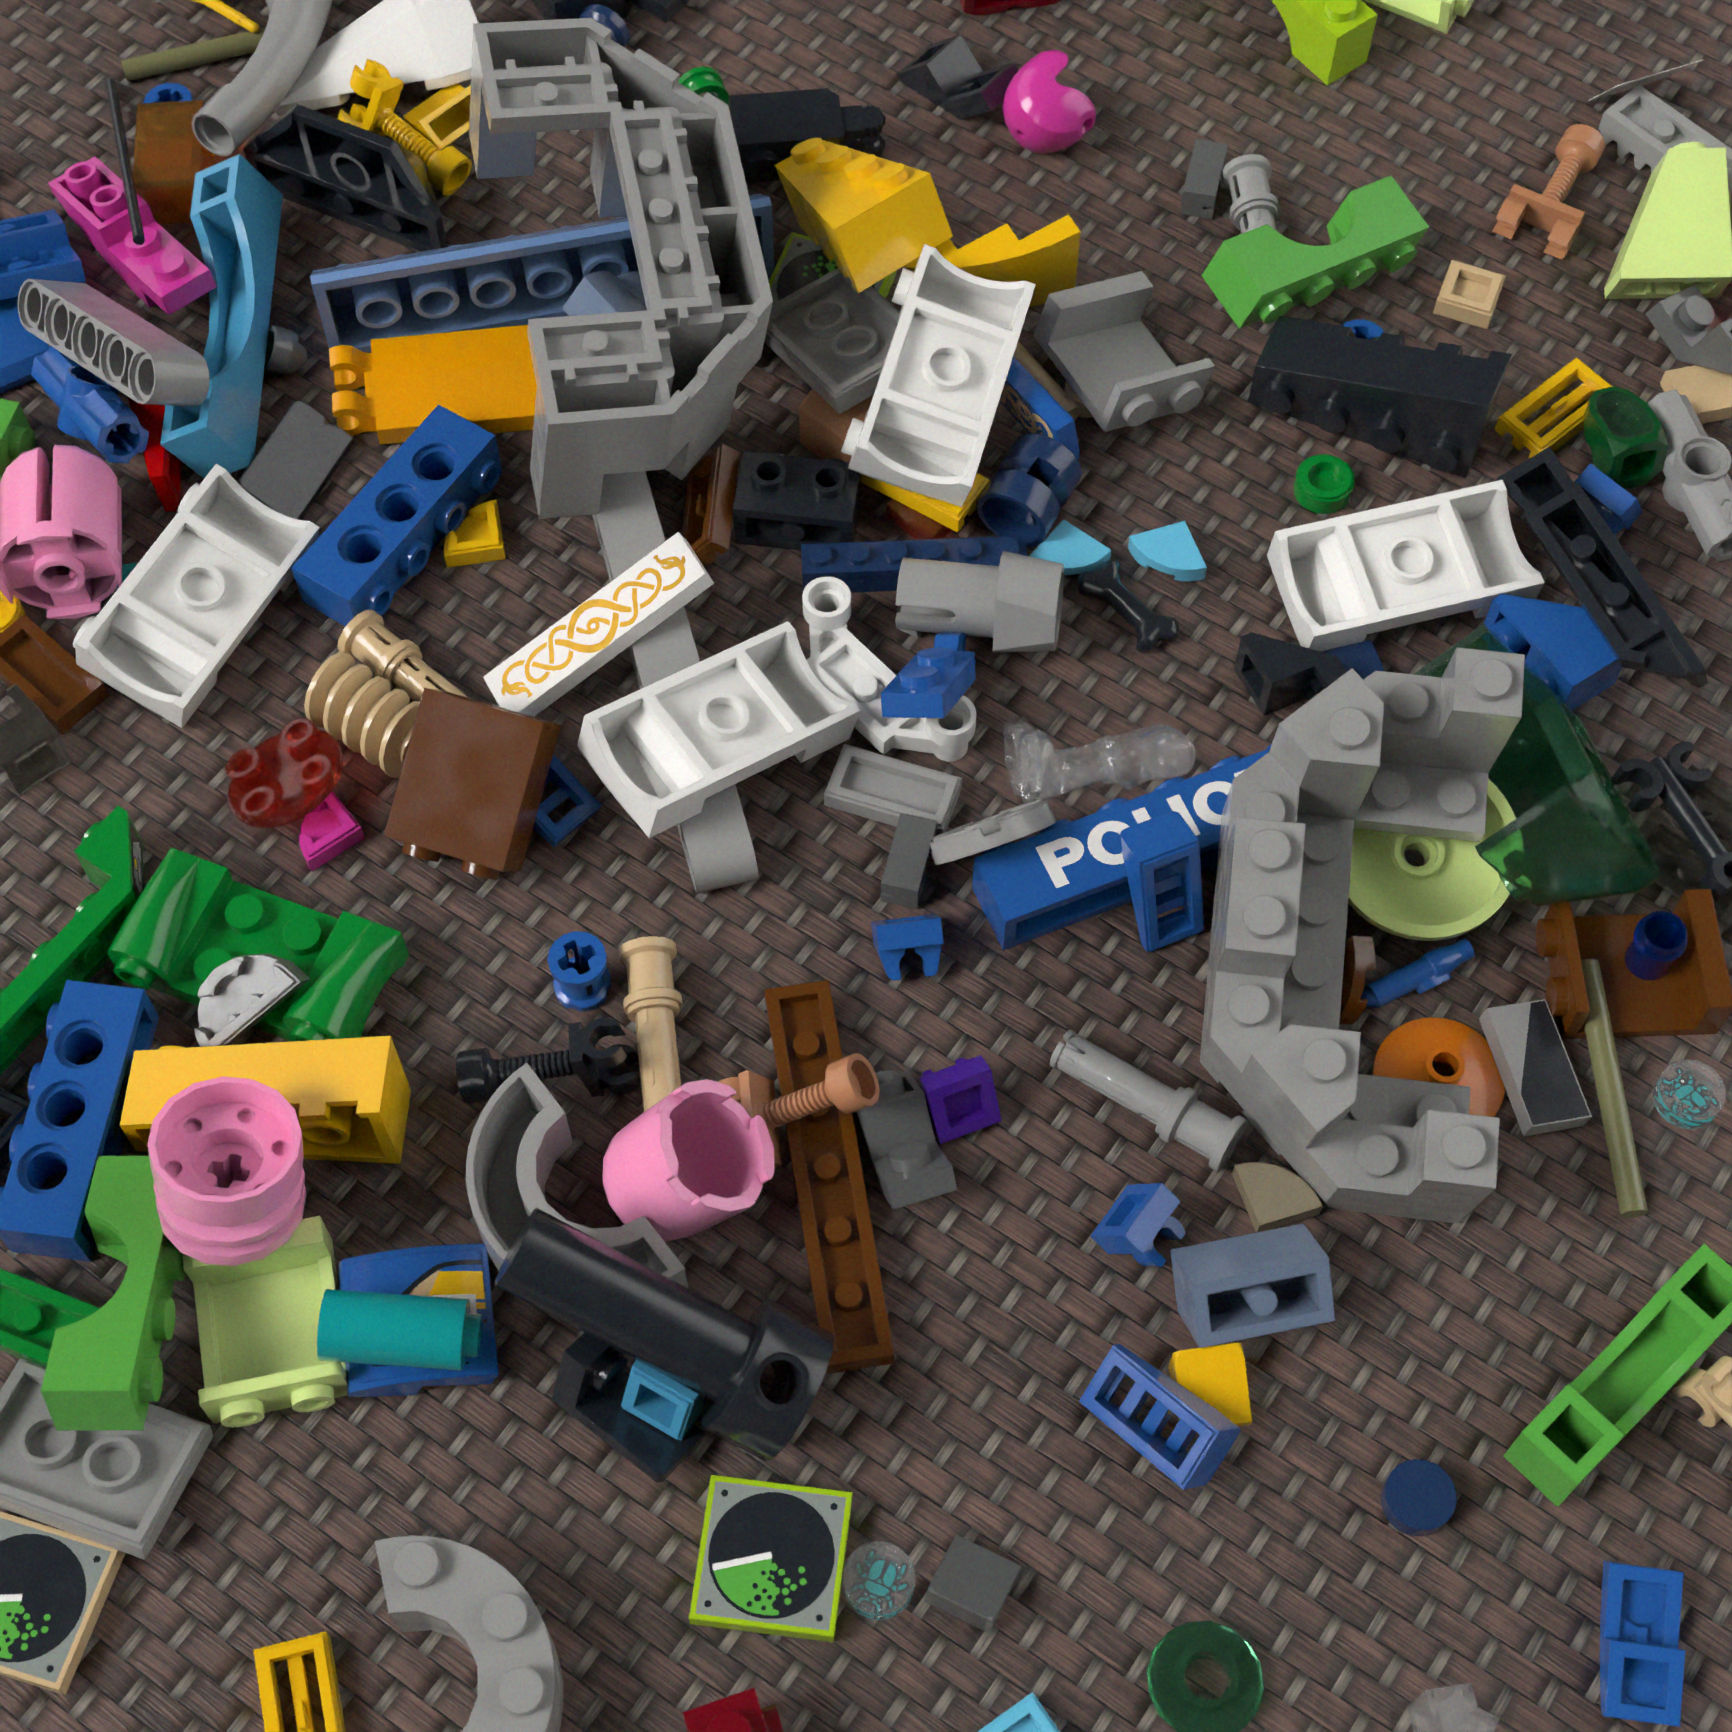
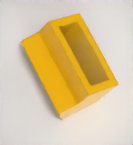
M457 83L442 88L403 116L404 121L438 147L439 150L444 149L469 131L471 85L463 88Z

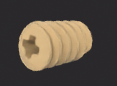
M338 652L330 656L317 670L306 692L304 704L306 717L316 727L324 728L334 739L342 740L353 752L361 753L372 765L380 766L388 776L400 778L420 702L414 701L409 704L410 697L407 692L402 689L391 691V684L386 678L380 676L373 678V672L370 667L365 664L355 665V661L349 653Z

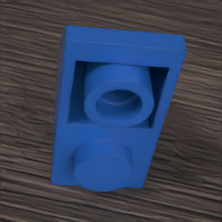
M1501 594L1492 600L1480 632L1485 638L1490 651L1525 655L1523 681L1528 692L1535 700L1544 703L1558 719L1615 684L1622 666L1582 607Z

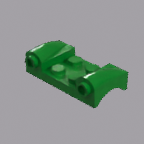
M172 847L140 894L108 950V956L115 966L114 973L126 983L144 990L151 988L199 1006L201 999L197 996L199 988L214 968L235 957L270 953L292 961L310 980L253 1026L291 1042L361 1038L367 1017L379 992L394 972L404 966L409 956L402 932L346 911H343L339 919L234 881L228 868Z

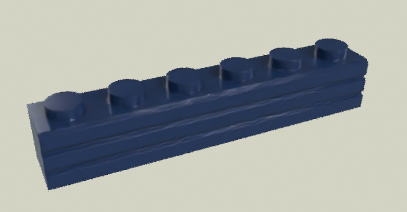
M1025 536L801 544L803 591L812 580L825 576L840 579L849 587L851 593L897 591L899 570L903 558L999 566L1003 551L1027 556Z

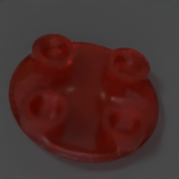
M301 718L291 721L283 728L281 733L268 738L254 749L246 748L236 752L227 761L225 772L231 779L228 788V804L232 813L242 823L256 828H273L286 825L307 815L328 797L340 778L343 768V753L340 745L329 733L317 729L311 720Z

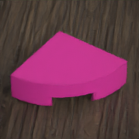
M328 784L309 800L306 807L308 811L301 825L299 844L308 867L311 871H314L363 840L365 836L361 826Z

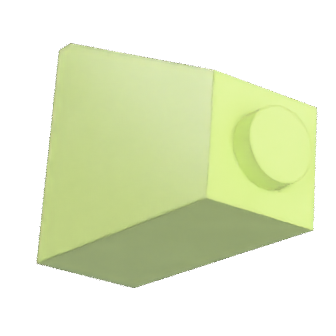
M1686 142L1668 149L1651 173L1605 285V299L1668 298L1693 285L1697 286L1704 298H1716L1731 282L1732 234L1726 147L1706 148L1705 144L1700 142Z

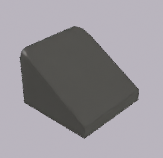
M955 1535L926 1591L925 1602L991 1634L1020 1572L1021 1565L959 1535Z

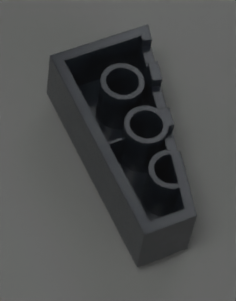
M1279 316L1255 365L1248 402L1261 406L1272 413L1284 414L1318 426L1326 432L1338 433L1372 445L1380 451L1392 452L1426 464L1434 470L1449 472L1466 478L1487 430L1512 354L1491 351L1488 359L1462 355L1463 348L1461 345L1439 342L1435 350L1406 346L1404 344V336L1381 333L1380 337H1375L1371 340L1357 338L1351 327Z

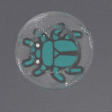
M1691 1059L1679 1060L1667 1066L1656 1081L1653 1089L1654 1104L1660 1115L1672 1125L1683 1129H1698L1708 1125L1722 1109L1726 1099L1725 1085L1719 1074L1709 1065Z
M882 1541L870 1542L856 1549L848 1558L843 1571V1589L848 1603L857 1613L873 1620H885L900 1614L909 1605L915 1590V1570L908 1555L898 1546Z

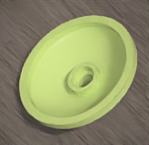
M1488 779L1485 834L1480 842L1354 828L1349 905L1360 916L1379 929L1406 939L1420 941L1444 940L1457 937L1477 928L1487 921L1506 901L1515 885L1520 869L1522 855L1520 831L1508 801L1497 786ZM1409 849L1419 851L1424 857V865L1420 867L1410 865L1405 859L1404 852Z

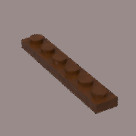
M829 980L764 989L780 1097L825 1080L827 1066L834 1061L842 1059ZM834 1105L785 1124L817 1325L830 1331L834 1336L833 1352L826 1374L894 1364L895 1358L852 1113H843Z

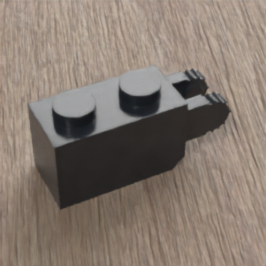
M827 88L729 96L730 115L746 183L781 180L775 165L792 156L791 150L794 146L811 138H821L828 142L847 146L848 148L882 158L885 140H883L880 134H882V129L885 125V115H883L879 107L876 108L874 105H867L866 107H862V105L840 107L839 95Z

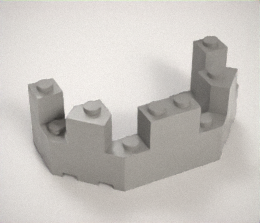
M592 18L473 24L469 137L477 179L534 175L537 132L594 129L590 175L599 218L628 217L647 309L644 311L528 319L527 336L537 384L530 472L539 519L599 514L603 478L606 474L665 469L683 480L729 426L737 385L761 358L773 303L728 105L708 92L701 97L679 83V73L641 49L632 53L611 39L612 31Z
M1457 647L1442 677L1375 670L1363 680L1351 668L1279 723L1269 752L1232 781L1221 817L1200 1063L1217 1083L1221 1082L1244 1109L1242 1113L1278 1156L1282 1154L1298 1175L1312 1188L1323 1206L1322 1208L1458 1224L1496 1189L1500 1118L1469 1114L1470 1087L1358 1074L1361 1032L1339 1030L1354 828L1475 842L1481 841L1485 834L1488 773L1522 717L1524 654Z

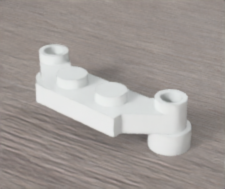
M829 576L819 577L808 583L802 595L803 615L809 624L811 657L806 661L819 681L830 692L844 700L854 701L861 710L855 728L883 755L892 748L934 753L937 758L947 762L961 759L968 750V742L974 736L976 728V708L972 701L963 695L945 718L882 717L880 693L896 675L847 630L846 622L851 615V592L849 587L840 579Z

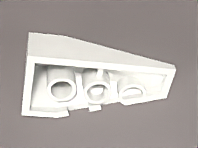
M383 0L314 50L300 78L275 110L277 116L284 115L297 104L312 110L342 105L350 98V93L354 92L349 84L354 66L357 65L360 69L364 70L367 59L384 65L390 72V77H398L404 84L424 80L426 90L443 88L471 79L473 24L478 23L470 1Z

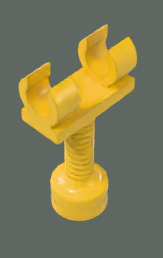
M369 59L366 60L364 70L355 65L349 82L350 87L355 93L370 99L367 108L352 103L349 115L340 109L338 120L383 137L388 135L391 139L421 158L423 164L428 167L427 176L429 182L437 190L446 196L457 191L470 174L472 168L471 159L454 146H448L443 150H439L438 147L423 137V135L398 117V115L394 114L404 82L398 77H390V72L384 65Z

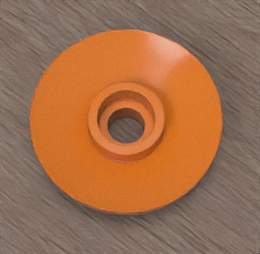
M1428 1017L1407 1022L1393 1030L1385 1038L1374 1059L1373 1076L1470 1087L1469 1114L1495 1117L1504 1099L1505 1087L1487 1040L1472 1028L1454 1020ZM1434 1062L1446 1064L1452 1068L1454 1075L1448 1077L1439 1075L1434 1070L1432 1064Z

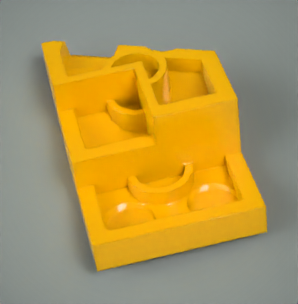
M1068 214L1021 240H1018L1006 223L959 249L955 247L950 239L935 248L950 263L974 276L999 282L1027 281L1036 284L1029 307L1045 304L1050 293L1075 288L1081 231ZM919 257L903 267L914 272Z

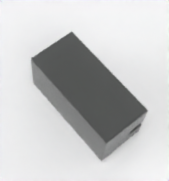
M1202 139L1195 140L1183 189L1180 214L1212 220L1217 201V190L1221 184L1222 170L1225 167L1228 144Z
M900 813L881 880L882 902L918 909L932 858L929 842L933 841V837L937 836L936 820Z

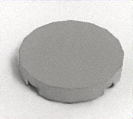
M1039 799L1001 811L999 812L1000 814L974 823L964 824L933 837V841L929 842L935 865L977 854L1054 824L1056 819L1053 811L1050 810L1048 801Z

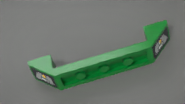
M119 805L104 820L94 823L84 834L81 844L74 850L89 880L101 889L88 895L79 904L74 917L53 939L42 943L32 954L26 968L7 987L0 989V1075L46 1027L49 1010L55 1002L60 1003L66 980L89 982L110 959L108 950L145 888L143 842L128 812Z

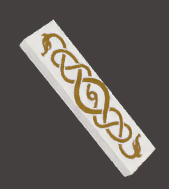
M677 532L483 678L500 707L534 717L713 585L714 582L688 541Z

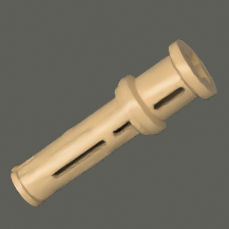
M365 610L357 614L343 629L337 645L339 652H347L353 659L357 658L360 662L370 667L371 671L375 673L374 677L386 678L391 684V690L402 689L407 692L413 701L418 702L421 701L424 688L443 690L467 697L422 660V653L418 645L409 639H399L384 627L383 617L374 610Z
M658 936L632 939L623 943L618 949L619 962L626 966L629 995L624 998L623 1007L624 1013L631 1021L635 1022L644 1112L681 1086L674 1018L679 1015L682 1008V996L678 991L674 990L671 961L676 958L677 954L676 943L666 937Z

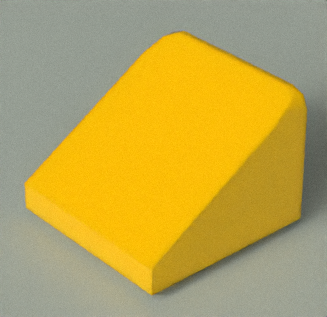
M1241 1343L1186 1349L1172 1354L1168 1366L1171 1379L1217 1409L1235 1425H1251L1252 1417L1246 1365Z

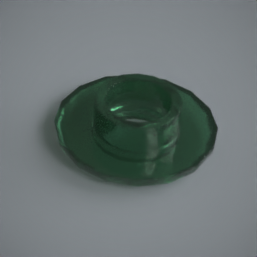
M1213 1621L1186 1622L1168 1631L1153 1649L1147 1669L1149 1696L1160 1717L1177 1732H1238L1246 1727L1259 1710L1264 1692L1262 1665L1251 1644L1230 1627ZM1197 1659H1208L1214 1661L1223 1669L1227 1677V1687L1221 1697L1215 1700H1205L1195 1696L1189 1690L1185 1683L1184 1672L1191 1662Z

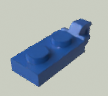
M940 632L935 636L934 648L918 651L917 655L906 664L880 693L882 717L945 718L976 680L975 652H966L967 635L964 633Z

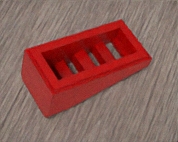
M127 396L130 409L138 417L139 422L149 431L147 446L142 453L149 478L159 502L162 503L165 512L177 511V507L180 505L183 462L160 445L165 405L140 404Z

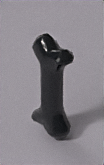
M1107 561L1098 572L1085 571L1079 575L1078 590L1080 594L1104 600L1135 629L1137 634L1136 650L1138 652H1150L1158 641H1173L1178 637L1179 623L1175 617L1158 615L1152 612L1122 585L1119 577L1120 562Z

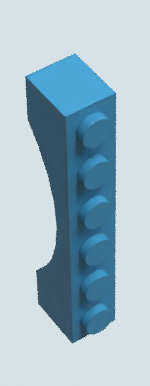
M240 154L195 174L190 218L200 243L204 264L209 268L217 286L209 291V333L203 355L209 369V390L204 402L197 407L165 405L160 445L202 478L208 475L215 464L232 473L248 467L255 456L283 194Z

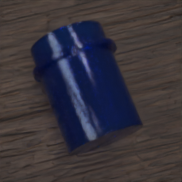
M1667 911L1652 912L1642 918L1635 927L1634 937L1624 956L1625 964L1629 971L1643 980L1651 981L1662 978L1668 972L1674 960L1679 958L1686 949L1688 933L1684 922L1675 914Z

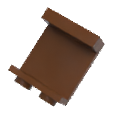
M1711 889L1685 890L1672 913L1573 916L1569 894H1556L1545 917L1537 921V951L1540 957H1547L1551 976L1546 983V1001L1552 1016H1558L1561 1039H1586L1584 1022L1590 1013V1007L1581 960L1596 959L1599 961L1614 1038L1717 1034L1732 1013V987Z

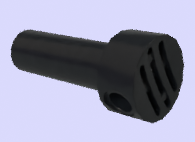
M537 1207L530 1214L518 1233L495 1280V1286L707 1397L701 1420L703 1429L766 1462L774 1459L781 1452L800 1426L815 1399L833 1352L834 1336L830 1331L770 1299L763 1302L750 1318L746 1320ZM771 1364L775 1373V1382L771 1391L764 1396L760 1389V1377L765 1367Z

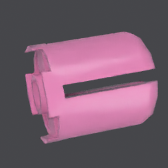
M54 445L51 485L49 484V461L44 450L41 447H37L21 453L6 468L0 480V590L12 604L14 595L29 605L47 609L46 618L77 619L101 611V601L114 593L118 584L119 587L122 584V491L118 484V478L101 457L77 446Z

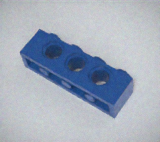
M438 404L291 567L302 602L345 627L357 614L365 610L372 609L382 616L389 608L393 595L410 576H415L422 571L432 550L446 534L448 535L452 530L455 532L460 527L467 510L481 494L489 493L497 484L502 467L496 436Z
M66 980L60 1003L55 1002L51 1006L46 1022L48 1044L42 1063L37 1062L31 1070L28 1081L30 1104L24 1124H18L12 1133L9 1146V1156L12 1164L5 1187L0 1186V1238L11 1252L87 1262L92 1261L96 1242L84 1211L98 1156H121L126 1135L120 1127V1121L134 1051L151 1049L159 1020V1015L144 989ZM95 1050H102L101 1054L91 1063L78 1065L80 1059L85 1054ZM78 1110H85L82 1117L76 1123L60 1127L62 1120L68 1114ZM58 1172H67L64 1180L58 1186L48 1190H41L44 1182L51 1175Z

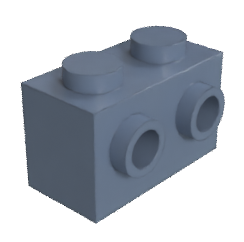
M1304 1224L1170 1250L1177 1310L1199 1348L1335 1321L1329 1257Z

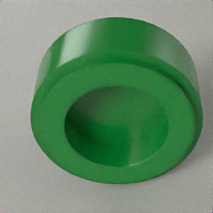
M1327 454L1311 456L1305 459L1297 469L1293 485L1295 498L1304 508L1314 513L1331 514L1338 512L1350 501L1355 484V476L1351 467L1336 456Z

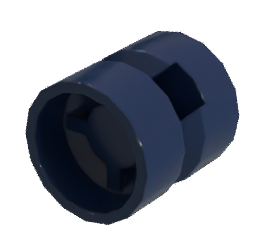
M1030 433L1022 434L1014 440L1000 464L999 472L993 475L976 506L979 518L996 536H1025L1026 547L1037 546L1045 540L1059 515L1060 508L1068 501L1082 474L1080 463L1063 444L1048 436Z

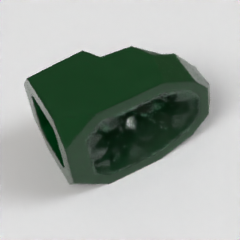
M1617 386L1596 390L1590 397L1584 413V437L1592 450L1594 465L1624 489L1647 484L1663 469L1667 455L1668 443L1661 422L1650 406L1629 390Z

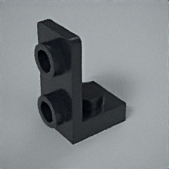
M583 1333L563 1352L551 1400L655 1482H663L700 1445L703 1437L702 1429L693 1423L682 1441L676 1440L623 1409L621 1403L630 1375L625 1370L628 1359L623 1356L622 1352Z

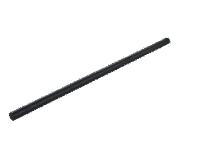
M107 79L105 86L133 242L136 245H142L145 242L117 85L115 80Z

